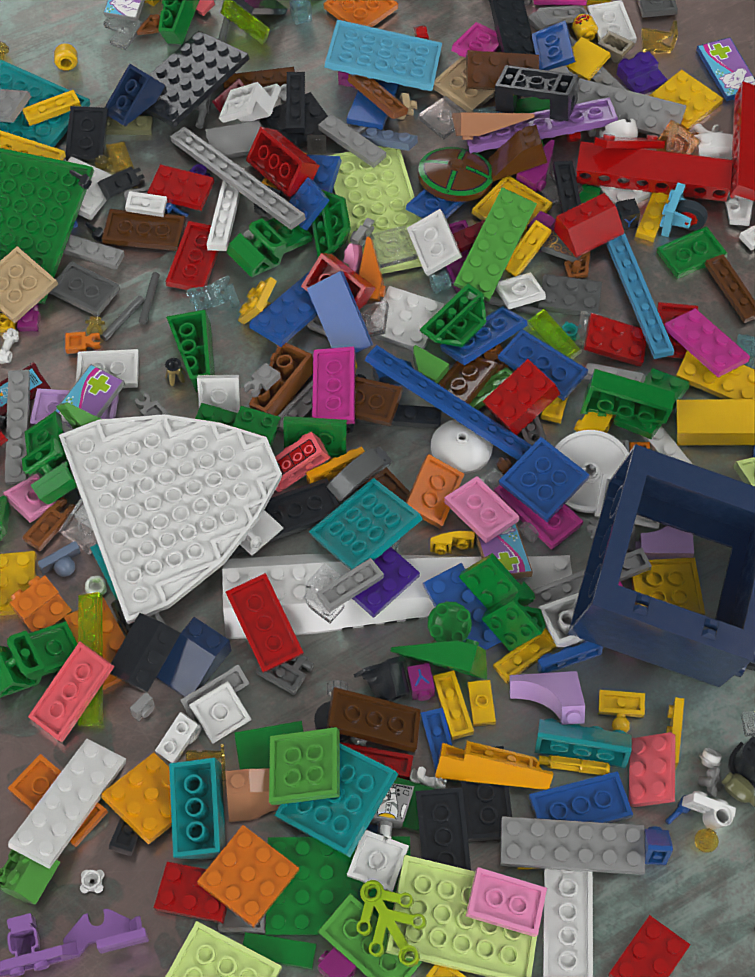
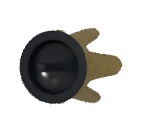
M178 358L168 359L165 363L167 369L165 378H167L169 373L170 385L174 386L175 375L177 374L180 381L185 383L182 371L186 372L181 367V361Z

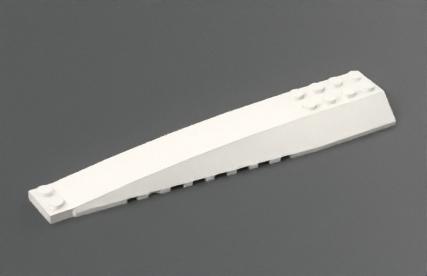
M300 554L228 559L222 568L225 636L227 639L246 638L225 592L266 573L295 635H307L339 631L342 628L353 627V629L361 628L369 624L382 625L384 622L390 621L404 622L406 619L412 618L425 619L435 607L422 583L460 563L466 569L480 561L482 557L401 555L420 572V577L374 618L353 599H350L329 613L316 597V592L351 571L333 554ZM570 555L528 556L533 571L532 577L516 580L519 583L525 581L534 590L572 575Z

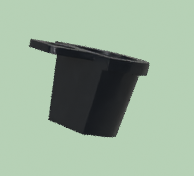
M404 656L387 659L380 664L363 668L353 674L354 678L362 676L364 680H367L376 698L393 702L410 693L403 666L406 662Z
M752 736L745 743L740 742L729 757L728 769L733 775H742L755 789V737Z

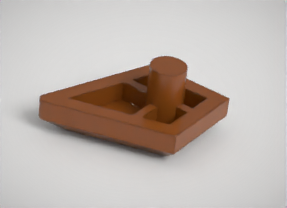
M150 14L137 30V35L160 33L158 31L160 16L158 14Z
M590 251L583 254L579 260L564 262L568 277L578 279L588 277Z

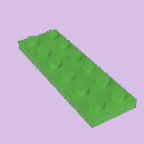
M502 187L453 286L462 289L469 283L483 293L484 300L489 302L537 203Z

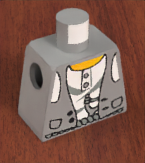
M393 783L370 822L372 825H378L377 834L391 836L392 828L401 829L414 786Z

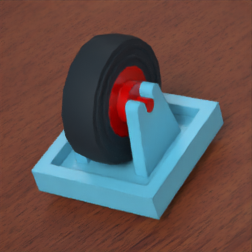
M677 183L675 190L671 189L668 198L670 202L665 204L662 215L665 216L662 217L660 227H662L661 236L669 237L673 226L682 227L686 230H699L707 221L708 215L705 207L698 202L682 198L685 184Z

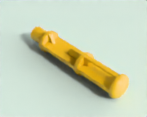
M539 755L540 765H545L550 769L595 775L610 773V764L607 762L555 755Z

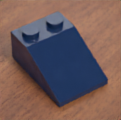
M129 63L104 108H108L109 117L123 126H127L157 101L165 85Z
M193 617L181 632L156 678L183 697H186L204 686L232 651L229 639Z

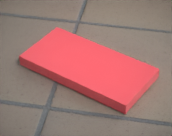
M79 641L28 718L55 739L63 742L115 666Z

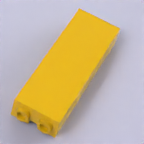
M755 399L677 400V445H755Z

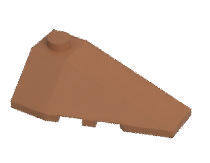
M452 113L456 136H462V140H473V136H481L534 118V114Z
M270 768L225 771L229 823L253 821L262 815L278 810L281 804L271 805L269 803Z

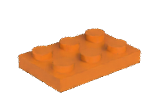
M428 454L422 463L406 503L419 512L423 520L440 529L450 510L444 503V497L459 488L464 473Z

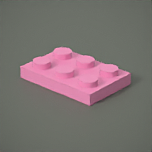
M478 476L444 497V503L485 543L519 522V515Z
M478 867L475 870L466 917L536 937L539 932L547 888Z

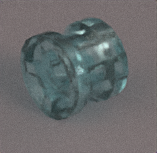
M445 270L440 271L438 275L432 274L429 276L430 285L435 294L440 293L443 289H451V281Z

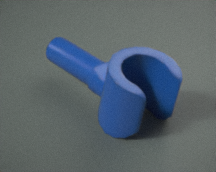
M167 203L165 214L173 211L181 216H185V218L189 215L178 209L175 204Z
M684 796L678 802L675 811L665 820L667 824H670L682 813L690 812L691 809L682 806Z

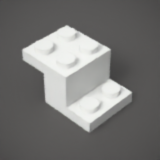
M256 82L230 90L219 119L223 123L236 119L244 123L269 117L281 90L280 86L276 83L262 87Z

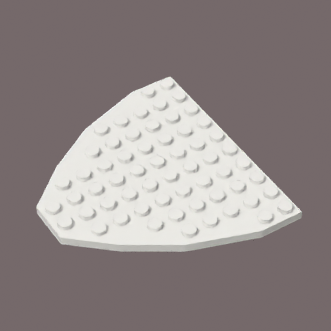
M166 414L100 419L59 435L128 624L135 622L139 613L150 616L170 608L223 566L257 523L282 478V473L267 437L219 422Z

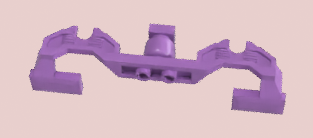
M107 908L103 909L104 922L101 925H91L88 913L83 914L64 937L63 945L40 950L39 933L36 930L35 917L29 913L7 919V924L11 932L7 935L9 951L15 957L0 961V977L7 975L17 977L25 974L27 970L34 969L35 971L49 968L50 964L80 957L85 949L93 943H96L98 951L102 954L149 942L148 933L142 927L141 916H136L131 920Z

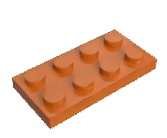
M104 597L64 616L77 644L79 641L84 643L108 662H112L125 636ZM109 674L100 688L103 691L122 680Z
M39 754L8 787V790L28 808L33 810L62 771ZM98 802L69 843L76 848L108 813L107 809Z

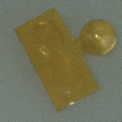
M125 142L106 145L109 157L99 155L94 161L96 168L100 170H105L109 165H112L115 174L131 166L133 167Z

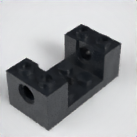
M505 65L495 85V111L514 113L517 108V102L521 97H535L550 100V119L568 121L578 101V75Z

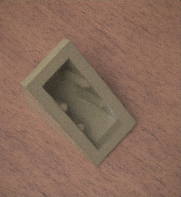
M611 31L597 43L599 47L610 52V58L616 64L635 45L633 41Z

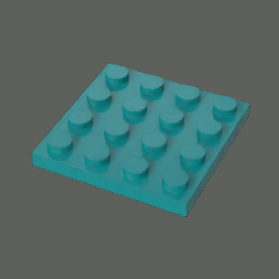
M373 478L309 532L316 541L347 568L352 570L370 558L374 561L422 521L423 518L419 512Z
M340 743V797L281 804L274 816L340 853L351 857L397 778L398 773Z

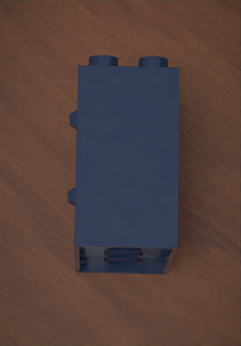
M635 444L609 480L568 634L717 687H721L733 676L741 677L750 662L755 664V486ZM636 515L731 548L715 619L618 585Z

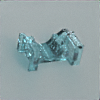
M229 275L208 286L187 290L188 297L193 296V298H190V303L193 302L196 311L206 310L226 302H230L232 308L240 305L233 287L234 284L227 285L230 281Z

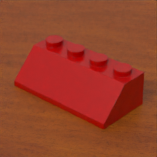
M260 127L246 158L250 165L288 197H291L298 191L307 177L314 179L320 166L280 132L265 127Z

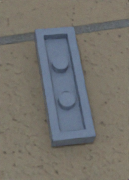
M368 128L361 134L375 145L409 151L418 143L416 135H410L406 132L396 133L392 130L383 131L377 130V128Z

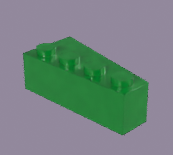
M162 0L163 10L160 14L158 31L167 43L183 45L199 0Z
M206 310L166 317L196 392H198V375H215L211 323Z
M594 369L583 398L580 414L596 412L598 416L606 417L607 414L619 415L621 419L637 417L639 421L666 424L673 409L675 392Z

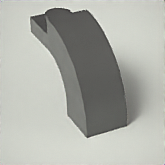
M380 446L375 449L370 448L348 464L327 485V488L341 502L352 496L373 475L389 467L393 461Z

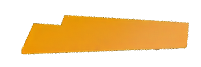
M467 741L465 750L442 743L435 777L547 790L550 788L554 773L542 770L540 768V761L533 756Z

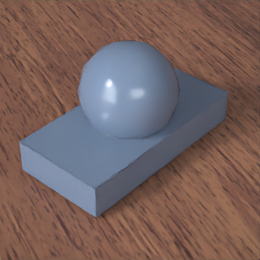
M73 541L38 561L40 571L44 575L54 569L59 576H70L75 570V562L72 558L81 554L80 547L76 541Z

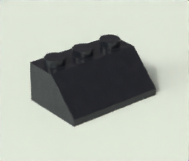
M139 613L111 662L115 667L110 674L144 693L148 692L181 633L156 619Z

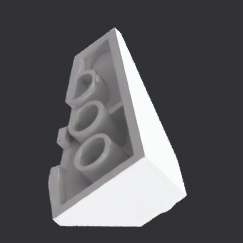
M711 132L694 135L691 147L692 155L732 160L733 134Z

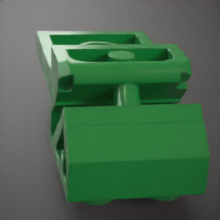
M261 218L251 222L249 225V230L254 235L253 239L249 240L239 233L228 245L226 253L252 278L279 266L283 254L311 242L313 235L308 230L301 228L300 225L290 230L275 218L268 221Z
M201 403L195 419L219 422L265 436L270 447H272L280 426L281 417L240 406L239 412L236 413Z
M56 411L24 432L27 455L22 458L23 471L26 475L36 474L37 472L43 475L42 478L31 484V487L38 498L46 504L53 503L77 487L59 437L63 433L61 414Z
M493 553L461 571L458 577L487 608L481 619L509 651L542 634L546 625L541 609L527 606L534 602L535 593L525 581L519 583Z
M66 621L28 633L26 630L11 635L7 638L8 646H0V698L39 685L42 676L62 668L77 646V642Z

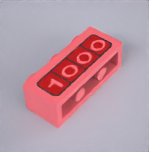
M310 432L303 435L300 440L293 445L287 446L280 454L275 456L277 463L280 464V471L282 473V478L275 489L277 492H282L305 476L307 471L318 467L331 458L320 438L314 433Z

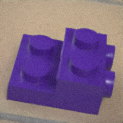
M649 51L646 53L638 52L634 58L629 60L624 58L618 64L617 76L632 92L645 95L657 90L668 81L658 69L659 62Z

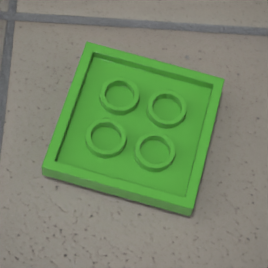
M337 727L270 736L269 803L271 805L340 797V732Z

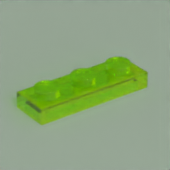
M233 0L223 1L220 12L222 15L261 44L266 42L270 28Z
M545 309L528 320L532 328L549 346L573 360L582 353L581 349Z

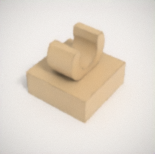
M402 93L399 101L408 108L407 115L412 116L414 115V109H417V102L410 101L409 94ZM406 115L399 117L397 119L404 120Z

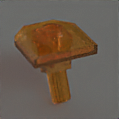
M670 120L659 137V140L665 141L664 149H656V151L692 155L701 140L694 136L699 133H690L676 121Z

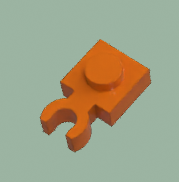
M86 332L65 333L66 353L74 354L87 351L89 347L94 350L100 349V342H94L95 340H101L100 333H92L89 336L86 335Z

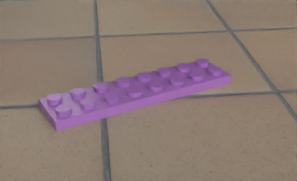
M609 97L576 104L568 121L550 119V109L530 113L534 114V118L481 136H473V140L466 141L469 152L478 153L484 150L500 148L517 131L522 130L526 126L537 125L540 137L544 139L605 127L612 122L618 121V117Z

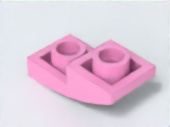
M349 243L344 251L343 262L349 264V268L359 274L363 257L362 246Z

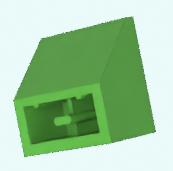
M12 849L8 855L9 859L4 867L0 869V890L23 902L36 905L61 862L56 859L49 869Z

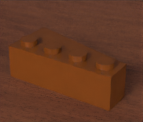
M285 343L282 347L277 345L276 352L270 358L269 366L277 370L281 378L267 391L262 388L257 397H252L249 403L251 409L278 416L313 374V355L289 343Z

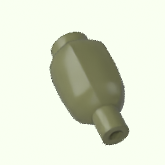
M729 772L721 781L725 785V791L741 803L749 802L755 807V789L752 784L742 775H733Z

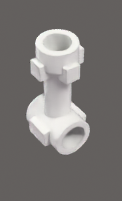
M7 329V332H4L2 336L5 341L0 349L1 364L10 363L13 355L9 350L12 344L18 342L19 333L15 329Z

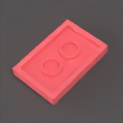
M668 732L632 738V750L629 758L630 806L641 807L675 802V734Z

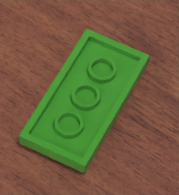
M352 894L345 898L318 930L321 936L367 977H411L423 962L419 961L415 966L407 967L400 962L397 955L385 952L381 957L371 955L368 948L370 943L373 942L378 918L372 913L370 920L372 932L367 936L361 935L357 931L356 925L361 919L364 905ZM362 924L360 928L362 932L367 931L368 924ZM386 928L383 941L385 951L389 934L388 928ZM380 945L373 947V953L380 951Z

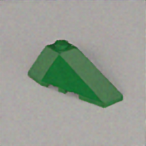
M466 639V642L456 640L391 647L390 652L424 663L428 661L430 664L445 669L450 667L452 670L486 680L488 676L486 650L479 646V642L471 639Z

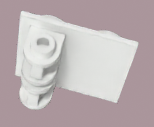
M264 510L257 523L240 545L253 556L276 536L283 527Z

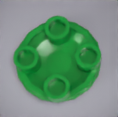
M446 601L439 603L432 609L428 617V629L436 642L456 640L463 642L468 637L472 628L470 612L457 602Z

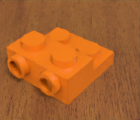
M45 575L42 578L36 576L28 583L30 586L24 592L19 589L10 597L12 601L9 603V606L31 632L53 626L62 620L64 616L72 612V609L58 594V590Z

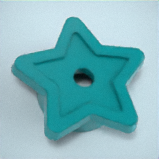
M566 321L562 328L556 330V333L562 336L564 344L570 340L579 342L578 333L581 327Z

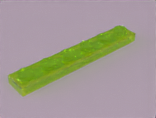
M95 592L78 595V643L79 641L84 643L103 657L102 594ZM103 684L78 719V726L103 725Z

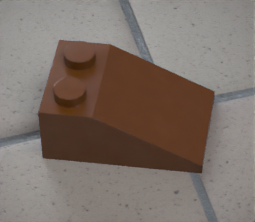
M537 125L526 126L522 130L517 131L488 158L491 164L493 182L548 163Z

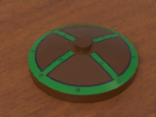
M444 147L435 149L423 156L418 167V179L424 189L432 195L448 201L465 202L478 199L491 189L493 183L491 164L476 152L470 153L468 149Z

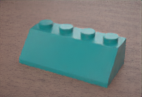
M540 719L534 753L607 762L610 766L626 769L632 750V735L626 734L622 730L607 731L598 726H591L589 728L580 726V724L561 725L555 719Z
M216 758L169 763L173 858H216L226 846L222 764Z

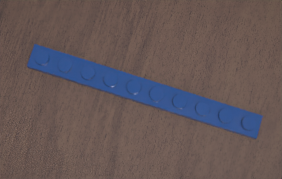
M378 345L367 354L364 361L516 460H519L531 448V444Z

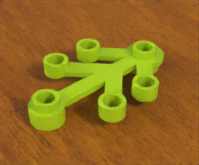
M376 880L367 881L360 890V896L365 904L361 919L356 925L357 931L363 936H367L372 932L370 920L375 906L379 917L373 942L370 943L368 948L370 954L374 957H381L384 954L385 947L383 941L386 928H388L400 949L398 954L400 962L407 967L415 966L420 959L419 951L414 946L408 944L396 922L412 925L416 930H422L427 924L425 917L419 913L412 915L388 909L384 901L399 903L402 908L409 909L413 906L414 899L406 892L399 894L386 891L383 885ZM376 889V896L370 897L369 892ZM404 897H410V902L407 905L402 904ZM417 918H422L423 920L420 926L414 924ZM362 924H368L367 931L362 932L360 929ZM375 945H380L381 947L378 953H373ZM408 953H414L412 961L406 960Z

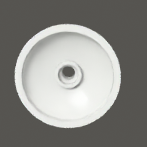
M456 420L442 424L434 432L431 439L432 456L464 474H470L483 468L490 460L493 451L492 443Z

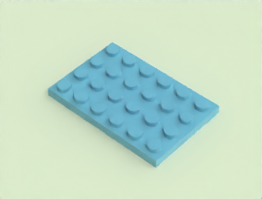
M337 20L324 68L352 75H360L370 79H378L388 83H396L406 87H414L424 91H432L442 43Z

